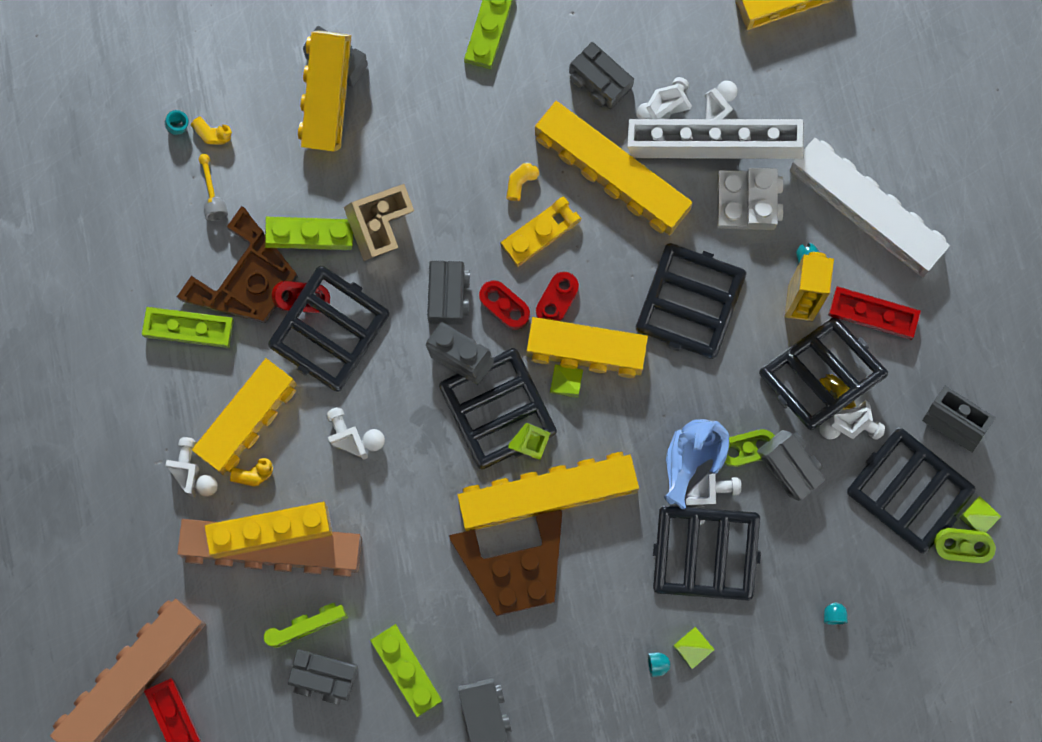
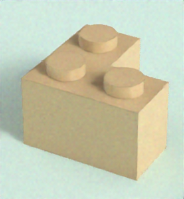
M405 184L353 201L343 207L363 261L398 248L389 221L406 216L414 211Z

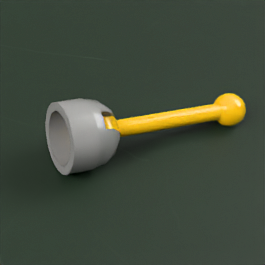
M201 154L198 160L203 165L210 197L204 204L205 219L209 221L220 220L228 215L227 207L221 198L215 197L208 166L210 157L207 154Z

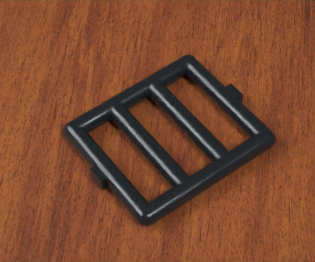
M673 243L666 244L636 323V331L669 343L668 347L679 351L680 348L710 359L716 358L747 275L746 271L743 268L713 258L714 254L703 251L701 254ZM675 256L733 277L728 293L668 272L673 257ZM664 282L723 303L719 319L658 298ZM654 308L713 329L714 332L709 346L650 325L649 322Z
M318 266L269 340L268 346L271 350L296 365V370L307 376L309 374L333 391L339 392L389 317V310L362 292L363 288L355 282L350 284L325 266ZM323 280L375 314L367 329L314 294ZM307 304L360 339L352 353H349L299 319ZM291 328L345 363L336 378L282 343Z
M832 317L759 370V374L778 395V402L785 409L789 407L809 430H814L885 379L888 371L868 350V344L862 337L857 339L838 318ZM834 331L873 373L859 382L820 340ZM811 347L849 390L835 399L797 356ZM788 364L826 407L812 416L774 373Z
M515 348L492 357L494 364L489 371L511 362L518 377L461 404L453 388L470 380L460 374H456L441 381L439 384L442 395L477 467L481 470L513 455L515 458L524 455L508 448L509 445L485 456L478 440L536 413L543 430L551 433L549 438L557 433V429L518 350ZM522 387L524 388L530 403L472 430L465 414Z
M897 428L878 452H873L866 460L867 465L848 487L847 494L919 553L925 554L933 546L936 535L943 529L951 528L958 520L956 518L957 514L975 493L976 488L906 430ZM902 442L914 454L880 497L874 501L861 490L899 443ZM925 461L938 472L903 516L897 520L885 508L921 463ZM948 479L961 491L924 538L921 539L908 527Z
M662 506L659 509L657 543L653 542V556H656L653 582L654 592L667 595L752 600L755 590L756 566L760 564L761 551L758 550L760 515L756 512L691 507L681 509L678 506ZM670 518L688 519L683 584L666 582ZM700 520L718 521L713 586L695 585ZM730 522L748 524L743 588L725 587Z

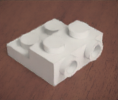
M749 168L748 171L719 170L718 229L775 230L778 221L783 220V204H778V193L783 192V176H778V168Z

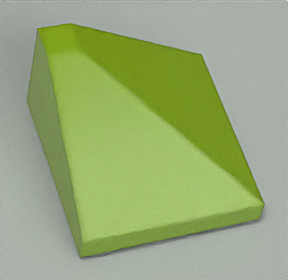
M555 364L550 393L578 398L583 369L565 368Z
M525 423L511 440L508 448L541 460L551 433Z
M979 496L959 518L973 531L986 533L1001 516Z
M696 627L673 645V648L691 669L715 650Z

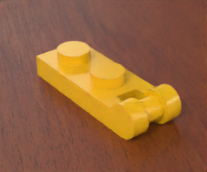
M564 196L500 242L501 247L517 267L582 220L577 212L573 213L569 208L570 203ZM560 213L565 220L558 225L553 217Z

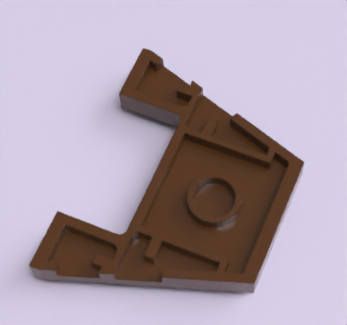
M241 206L227 225V228L250 244L217 291L191 276L176 297L185 303L266 323L276 309L272 301V290L275 285L282 281L295 282L298 276L277 248H265V234L263 230L253 220L248 211ZM287 290L282 293V299L288 292Z
M562 509L535 516L542 542L541 546L483 559L481 557L475 529L449 535L451 543L496 617L555 602Z

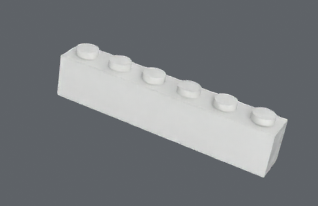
M629 119L628 149L633 158L803 159L804 121L803 119Z
M814 137L804 149L803 159H795L789 170L791 173L922 278L925 277L950 245L946 243V238L936 230L931 231L924 225V221L920 216L906 211L901 207V202L891 194L886 195L879 189V185L875 180L861 175L856 171V166L846 158L841 159L834 153V149L827 142L819 141Z

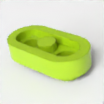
M760 429L729 437V449L735 448L738 451V456L733 458L727 454L724 464L729 467H738L762 461V458L757 453L756 443L758 441L767 443L775 435L768 430Z
M946 528L936 535L934 541L937 553L946 560L985 563L991 560L996 552V546L992 537L982 531ZM947 539H954L952 545L947 546L944 544ZM977 542L984 543L980 549H975L974 545Z

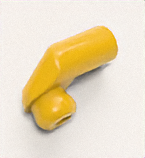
M201 116L195 118L190 124L206 144L224 145L231 140L232 130L228 125L222 124V127L210 128Z
M523 163L510 174L507 200L520 201L522 184L527 180H536L539 176L537 166H533L531 163Z
M826 374L824 378L819 379L828 391L832 390L837 395V398L849 390L843 381L834 374ZM855 401L847 405L842 410L855 408Z
M261 458L257 461L258 464L249 471L233 468L230 482L253 487L258 486L273 473L272 463L267 458Z

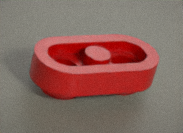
M559 272L552 277L537 304V318L562 322L579 289L578 280L573 274ZM563 281L568 282L570 285L566 290L559 287V284ZM548 306H553L556 312L550 315L545 312V309Z
M492 280L483 284L479 291V299L481 305L512 330L522 329L528 324L530 310L522 299L499 281ZM496 293L499 295V299L497 301H490L489 295ZM516 311L521 314V317L518 320H513L510 314Z
M279 282L272 290L273 303L279 309L289 311L307 283ZM319 285L315 295L330 304L328 289L323 285ZM285 290L289 292V298L286 301L282 299V293ZM307 304L304 310L302 311L309 313H321L309 304Z

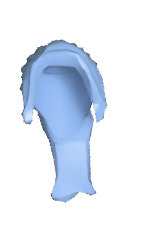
M696 419L687 423L682 430L675 431L666 453L669 492L664 496V499L668 504L675 503L681 509H686L684 499L687 486L698 466L712 459L713 465L710 472L718 473L722 468L729 450V433L718 421Z

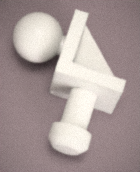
M677 77L674 79L672 86L656 89L649 102L643 103L638 107L636 112L637 118L669 119L671 114L690 110L692 105L685 95L689 89L688 81L682 77Z
M723 81L718 85L717 89L713 88L704 95L706 98L705 119H725L724 117L733 110L728 102L733 101L738 94V88L735 83Z
M866 400L856 409L840 410L819 426L820 434L829 440L837 438L841 432L854 439L865 430L874 440L881 438L885 433V426L879 421L873 422L870 402Z
M334 408L328 411L326 417L329 422L332 421L336 434L328 437L332 447H337L364 460L368 458L365 448L370 451H378L384 446L385 437L381 431L371 429L365 433L363 440H361L356 426L347 429L343 420L345 415L343 409Z
M182 437L178 443V446L181 447L178 461L166 460V467H168L189 497H195L196 490L205 497L213 495L218 488L217 480L208 474L199 477L200 468L196 464L190 463L192 448L196 445V441L192 438Z
M706 471L703 478L685 495V504L690 505L689 507L707 509L703 504H716V493L731 492L732 495H739L741 493V480L738 477L731 478V481H715V473ZM700 520V525L703 524L705 520Z

